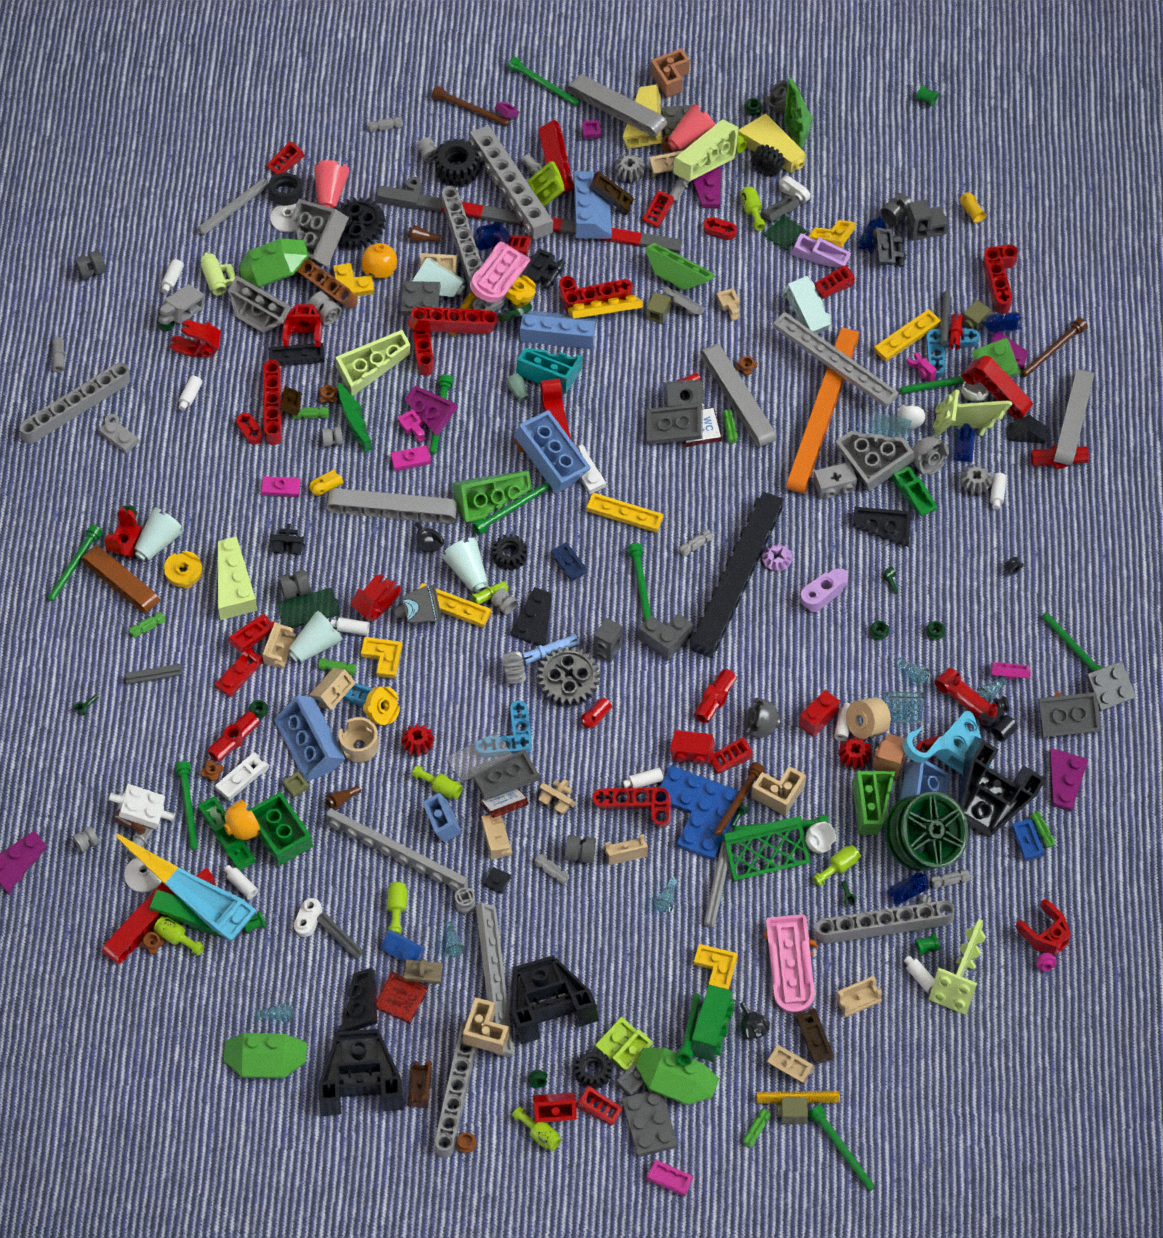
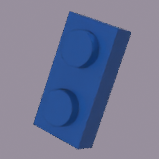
M1028 819L1013 823L1011 828L1024 861L1043 857L1044 851L1032 820Z
M392 930L387 931L380 947L381 950L404 962L406 960L420 961L425 949Z

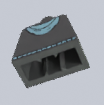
M430 584L404 595V605L395 607L397 618L407 616L409 623L443 621L435 585Z

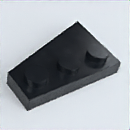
M854 506L853 527L908 547L911 511Z
M534 587L510 632L511 636L535 646L546 645L552 593Z
M368 968L353 973L348 992L347 1008H344L342 1014L344 1020L343 1024L339 1026L338 1032L355 1031L378 1023L375 970Z

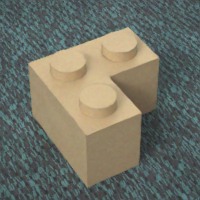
M790 766L780 781L762 772L752 787L751 798L786 816L805 787L806 775Z
M475 997L463 1032V1044L503 1055L509 1038V1027L492 1022L495 1015L494 1002Z

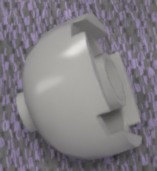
M924 437L912 449L915 455L912 463L922 474H934L944 466L945 462L943 460L945 455L948 457L949 449L943 441L935 437Z

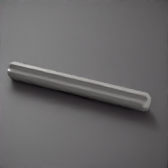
M261 179L200 225L198 231L202 235L209 232L266 189L269 185L267 180Z
M723 840L704 920V925L707 927L715 926L729 864Z

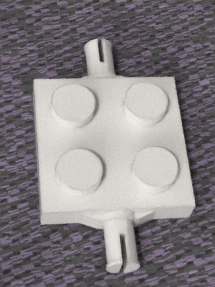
M127 784L125 793L122 796L111 792L108 799L119 803L120 812L118 817L157 829L161 818L173 822L175 813L164 810L165 796L131 784Z

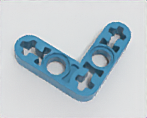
M941 329L930 330L926 338L927 359L934 367L935 363H938L939 371H936V378H941L945 374L944 348H949L948 345L942 346L940 344ZM963 329V340L960 338V348L975 347L979 343V332L975 329ZM939 351L941 355L936 357L931 352Z
M514 701L510 706L513 735L480 739L475 746L478 757L485 759L505 757L524 749L527 754L531 751L532 738L528 707L525 702ZM517 708L521 709L520 718H518ZM524 724L527 728L524 731H518L516 726ZM512 742H515V749H513ZM521 742H525L526 747H522ZM501 743H507L509 748L501 750L498 746ZM492 744H495V751H493ZM482 746H486L487 751H483Z

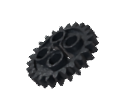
M354 197L353 202L346 199V204L340 202V208L334 207V209L349 217L337 245L343 244V248L349 245L352 250L354 246L360 249V245L363 244L366 248L368 242L373 244L372 239L379 240L378 234L383 235L382 229H385L384 223L386 220L383 210H381L380 205H376L375 201L371 203L368 198L364 202L363 197L356 201Z

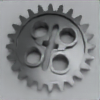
M566 646L565 651L558 647V653L551 650V657L545 655V661H541V667L538 668L539 675H537V680L540 681L538 687L543 688L542 694L548 693L547 700L554 698V704L561 701L562 707L565 702H568L569 707H571L572 702L579 706V700L586 703V696L592 698V692L597 691L595 685H599L600 680L597 678H600V672H597L599 666L594 665L595 659L589 660L590 653L583 655V649L576 652L575 646L572 651H569L568 646ZM564 662H571L572 665H571V666H565L563 663H564ZM582 673L585 674L587 677L580 678L578 677V675ZM552 675H558L559 678H558V679H552L550 676H552ZM572 687L574 690L566 691L565 688Z

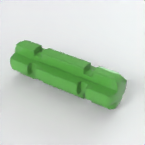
M303 407L297 416L293 415V418H318V416L328 418L329 409L328 407H321V409H318V407Z
M730 409L724 410L722 416L727 440L730 444L736 443L738 436L733 412Z
M158 612L154 614L155 617L151 616L138 623V626L130 627L129 631L132 637L136 638L141 635V632L145 633L156 627V624L164 623L166 620L163 613Z
M320 658L318 667L321 670L329 669L331 671L333 668L345 669L352 676L356 673L355 664L348 663L346 665L345 662L328 661L325 658Z
M1039 811L1030 814V819L1035 824L1034 827L1040 838L1043 839L1044 846L1046 848L1054 846L1055 840L1050 835L1051 832L1047 824L1042 820L1041 813Z
M765 1109L760 1110L758 1118H755L748 1130V1134L744 1136L743 1144L748 1147L754 1145L755 1140L765 1127V1123L770 1118V1112Z

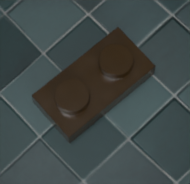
M285 386L282 391L280 409L286 414L297 416L300 411L302 393Z

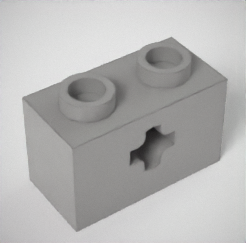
M850 462L815 470L813 482L820 499L832 498L842 493H851L856 490L857 479Z

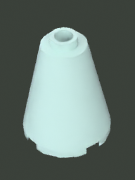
M154 507L134 547L135 555L143 561L145 559L150 560L184 532V529H181L182 526L167 513L160 514L161 509Z
M468 538L469 542L464 543L461 540L445 550L446 555L442 554V557L468 589L478 593L486 588L487 578L478 543L475 538Z
M317 611L289 647L291 650L289 655L295 662L298 660L303 662L334 646L343 638L332 627L327 618Z

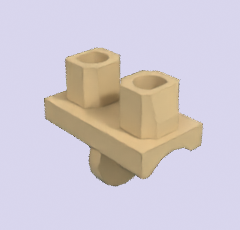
M564 779L561 783L555 780L553 786L557 787V790L545 783L541 784L540 788L542 791L538 800L549 805L553 797L557 798L558 802L554 809L564 815L570 806L574 808L576 804L573 799L563 794L565 792L570 795L572 789L568 788V780Z

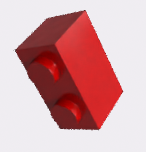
M824 690L800 715L799 727L812 737H815L839 712L840 700L827 690Z
M675 730L670 747L672 759L677 762L687 761L699 765L711 764L715 748L713 734Z
M574 1092L533 1095L535 1123L577 1120Z

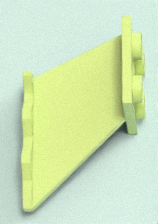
M956 389L950 395H947L946 399L939 403L935 409L937 414L933 424L934 437L937 438L950 425L980 429L979 435L983 436L987 428L991 429L997 419L1001 420L1012 402L996 401L958 404L959 390Z
M978 919L974 927L967 929L965 932L969 942L962 944L960 947L964 956L956 960V963L960 964L957 974L941 968L938 969L928 1000L967 1015L977 983L963 978L967 967L973 970L976 968L972 959L980 956L981 951L977 944L984 942L986 938L982 931L983 920Z

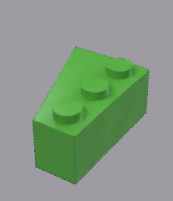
M895 771L856 772L852 780L858 835H878L885 820Z

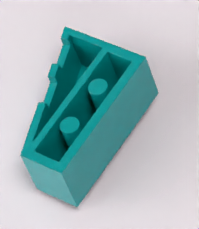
M524 348L517 359L516 374L541 384V381L559 378L562 393L566 394L581 372L583 355L572 357L565 356V353L561 352L557 355L550 354L546 350Z

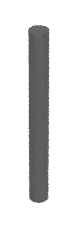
M950 291L943 292L940 342L942 346L948 345Z

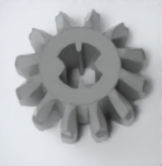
M628 153L627 156L621 155L620 159H617L615 172L618 179H622L623 182L628 180L632 183L633 180L638 182L639 178L643 177L645 165L642 157L637 158L636 154L630 156Z
M972 464L970 468L966 467L964 472L961 473V487H964L965 492L971 491V495L977 493L980 496L982 492L986 493L992 485L991 473H988V468L982 469L981 464L978 467Z
M519 651L504 654L503 663L507 682L509 684L524 682L526 675L522 654Z

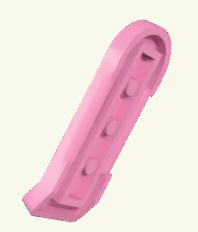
M499 242L473 275L470 281L472 292L487 302L502 300L531 259L504 242Z
M806 916L769 917L766 919L775 1002L780 1009L787 1013L804 1012L812 1005L815 995Z

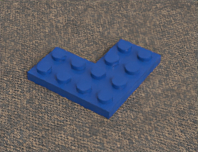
M670 765L660 787L665 788L669 792L671 807L690 814L677 847L714 861L722 844V836H716L714 831L739 790ZM663 793L659 794L656 800L663 802L667 796ZM733 817L731 818L730 822L728 823L722 834L727 833Z

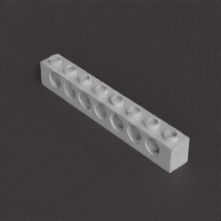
M490 126L471 131L470 140L468 141L471 143V146L474 145L476 150H478L479 162L483 163L486 173L491 175L494 185L499 187L502 197L507 199L510 209L515 211L518 221L523 223L526 233L530 234L533 240L553 233L552 218Z

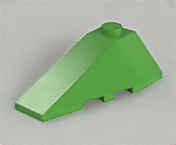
M788 78L784 124L797 145L803 148L810 132L813 118L806 107L799 89L793 80Z
M528 470L452 483L454 499L465 522L483 519L489 513L503 507L502 505L515 500L532 489L530 472Z

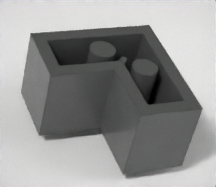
M926 199L909 203L906 226L912 241L947 234L948 222L942 207L929 208Z
M678 613L667 625H664L651 615L639 627L638 639L663 658L669 660L692 636L693 623Z

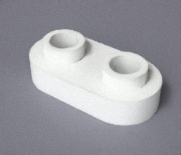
M784 176L779 180L780 190L783 193L798 198L799 203L804 204L810 199L809 191L791 177Z
M310 898L305 900L296 917L294 929L301 937H308L315 931L318 923L317 917L322 913V906L317 899Z

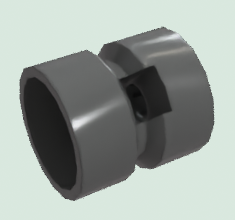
M898 193L890 202L880 209V213L885 222L891 226L898 225L904 217H907L908 206L912 202L911 199L903 193Z
M99 250L89 253L87 257L82 255L74 258L82 280L91 278L94 273L99 275L107 272L104 259ZM90 262L92 268L88 269L87 263Z
M305 570L294 572L293 576L290 574L279 576V583L285 600L295 598L296 594L303 596L311 593Z
M568 835L565 860L577 861L580 859L581 862L593 864L596 838L584 837L580 839L579 836Z

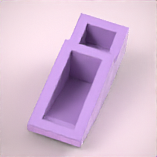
M801 233L791 254L813 263L840 268L846 265L851 252L820 237L816 241Z

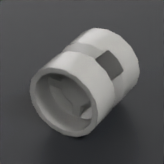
M324 291L317 292L308 302V304H314L317 313L320 315L321 322L325 325L334 323L341 315L342 308L332 301Z

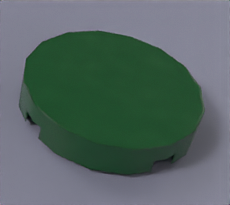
M529 301L497 314L499 322L508 321L512 317L521 316L532 309V305Z

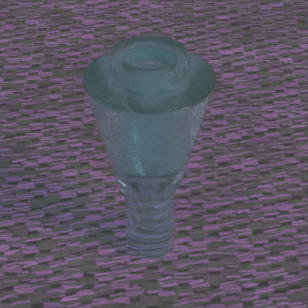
M902 658L896 661V664L903 668L917 685L924 684L928 680V668L908 663Z
M1002 677L996 682L978 687L977 693L990 703L1000 688L1008 683L1006 677Z
M670 878L667 887L654 901V905L661 912L673 910L674 889L678 882L675 878Z
M450 921L446 923L448 934L445 953L451 957H458L465 951V947L455 931L454 922Z
M289 1002L266 1010H255V1018H269L290 1022V1018L294 1016L293 1006H290Z

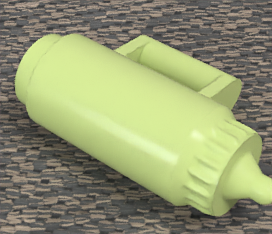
M207 252L204 253V256L201 258V267L209 289L216 296L222 295L227 291V286H231L236 277L231 264L220 265L215 255L208 254ZM222 271L227 272L229 279L225 280Z

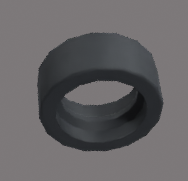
M280 173L273 176L269 181V197L274 203L288 206L297 203L302 198V182L298 176L291 173ZM281 186L295 188V190L287 193L279 192L276 189Z

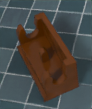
M418 1061L413 1062L408 1107H429L432 1061H425V1065H419Z

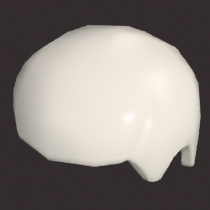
M964 381L961 388L963 396L972 402L983 401L989 394V391L981 382L969 385Z
M902 405L897 410V419L901 426L915 429L923 424L925 413L918 406L906 407Z
M825 821L816 823L807 830L805 841L811 851L818 854L831 850L832 843L836 841L835 830Z

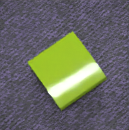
M550 161L527 180V183L543 207L565 191L562 177L555 162Z
M621 1016L597 1042L594 1048L597 1051H603V1055H608V1060L610 1059L613 1064L626 1072L638 1061L643 1047L649 1048L654 1042L640 1029L636 1030Z

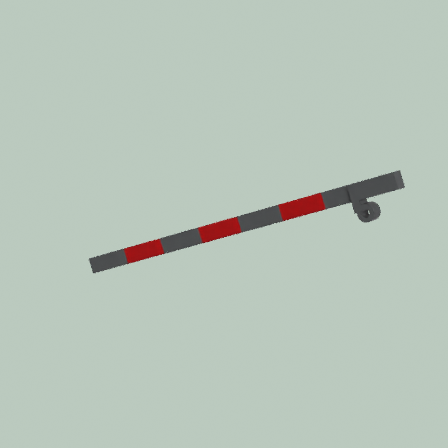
M417 177L407 179V190L379 186L377 203L445 213L442 198L422 195L421 181ZM462 202L466 217L524 226L522 222L518 221L514 210ZM551 217L553 220V232L576 236L575 221ZM611 228L612 238H592L644 248L656 243L680 254L682 240L617 228Z

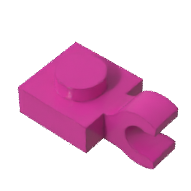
M914 353L915 361L909 357L907 358V365L912 368H918V374L922 379H925L927 382L935 380L937 369L927 359H922L918 353Z
M413 409L397 418L398 423L407 434L413 432L419 443L426 440L424 437L425 432L421 428L423 421Z

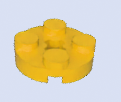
M522 275L518 277L505 297L510 299L515 305L529 302L534 298L536 285L529 277Z
M182 551V553L177 555L176 553L172 554L164 564L166 579L177 587L189 589L202 576L203 568L199 557L189 551ZM187 567V571L180 572L179 568Z
M373 687L366 698V703L363 705V711L367 714L369 720L376 725L391 724L396 720L400 711V706H397L396 700L399 699L398 695L390 687ZM382 702H384V703H383L384 709H381V703H382Z

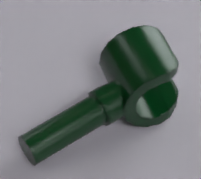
M889 567L885 570L883 578L890 583L894 594H897L898 589L893 580V577L897 574L893 567Z
M95 694L85 703L77 702L74 705L75 711L83 708L79 714L81 716L86 715L88 712L87 708L99 698L98 695Z
M743 801L737 809L738 812L730 824L734 827L740 817L749 812L750 803L747 807H742Z
M842 881L845 892L844 905L848 907L847 899H852L855 905L857 901L856 896L850 893L847 882Z

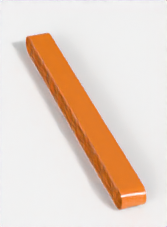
M842 327L835 348L852 359L860 332ZM827 367L786 486L787 490L805 494L845 378Z

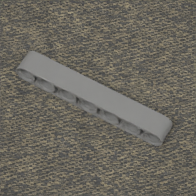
M582 74L568 86L569 91L575 97L652 137H656L667 125L666 119L659 113Z
M447 186L442 190V205L470 288V281L475 272L482 266L458 190L453 186Z
M717 343L700 351L702 360L757 447H762L776 441L774 429L720 344Z
M125 363L113 365L24 420L20 424L23 441L28 444L35 443L130 383L128 366Z
M1076 369L1054 462L1070 466L1073 464L1095 374L1093 372Z
M334 488L329 490L326 508L329 512L338 514L450 524L455 522L458 504L455 500L447 498Z
M943 900L825 918L818 921L816 925L817 939L821 943L828 944L947 926L954 921V905L950 901ZM947 911L949 914L943 915L941 912ZM927 914L929 917L923 918L921 915ZM907 917L909 920L903 921L901 918ZM883 920H888V921H889L888 924H883V923H881V922H882ZM864 923L869 924L868 927H863L861 925ZM844 926L849 927L848 930H843L841 928ZM824 929L830 930L828 933L821 932Z
M467 1020L463 1021L460 1026L435 1138L436 1153L442 1158L450 1157L455 1149L477 1047L463 1044V1032ZM464 1048L470 1049V1051L467 1053H464L461 1050ZM465 1067L466 1070L460 1072L457 1070V1068ZM454 1086L462 1087L461 1090H454L452 1088ZM452 1104L458 1106V1108L454 1110L449 1109L448 1107ZM446 1124L454 1125L450 1129L444 1127ZM448 1143L449 1146L447 1148L440 1147V1144Z

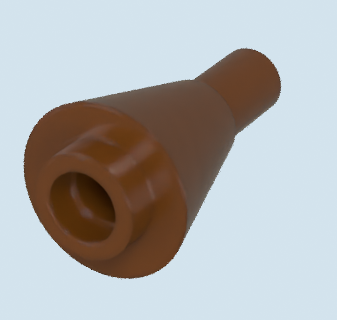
M413 225V228L409 227L407 238H411L410 242L429 240L440 243L441 236L431 234Z
M357 785L349 790L327 793L326 804L329 808L337 811L352 796L361 793V788Z
M120 809L116 812L115 822L117 824L134 829L141 835L145 833L146 828L141 824L118 817Z

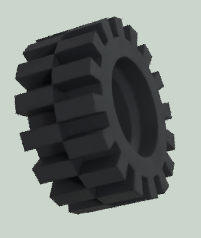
M762 144L757 147L750 162L756 171L759 170L760 174L764 173V176L769 175L773 177L774 175L775 177L780 173L785 164V157H782L783 154L778 153L780 150H775L773 146L770 148L769 145L766 144L764 146Z
M505 534L503 539L501 537L497 538L498 542L495 541L493 546L494 563L498 564L500 569L503 566V569L506 571L507 567L510 568V571H513V567L519 569V564L523 566L524 561L526 562L527 548L522 538L519 540L517 535L513 538V534H509V537ZM512 548L517 551V554L509 557L503 555L502 552L505 549Z
M588 1049L586 1054L582 1052L580 1057L576 1058L574 1074L577 1082L580 1081L582 1087L586 1085V1088L587 1086H592L596 1090L597 1086H600V1088L604 1087V1083L607 1084L611 1078L610 1059L608 1060L607 1054L603 1055V1051L600 1050L597 1053L596 1049H593V1052H590ZM590 1063H596L601 1067V1071L598 1075L591 1076L586 1073L585 1067Z

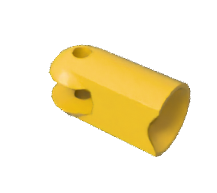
M969 192L962 194L960 204L973 222L979 223L984 220L987 214L977 203L976 197Z
M335 469L312 480L309 489L315 496H321L329 492V490L341 486L344 482L341 475L336 474Z

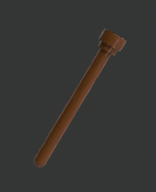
M437 85L432 92V98L437 101L446 100L504 126L510 124L508 119L446 93L443 87Z
M1080 317L1072 322L1071 329L1022 371V375L1027 377L1075 334L1083 333L1088 328L1085 320Z
M753 762L750 765L748 778L714 831L716 836H720L754 781L758 779L762 772L765 773V768L760 763Z

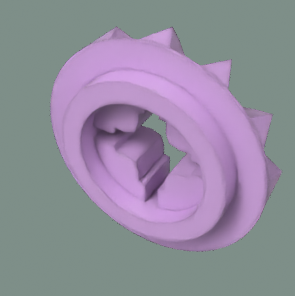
M779 543L777 545L770 544L769 547L764 549L762 561L767 568L781 571L790 566L792 553L786 545L782 546ZM781 553V558L774 559V554Z

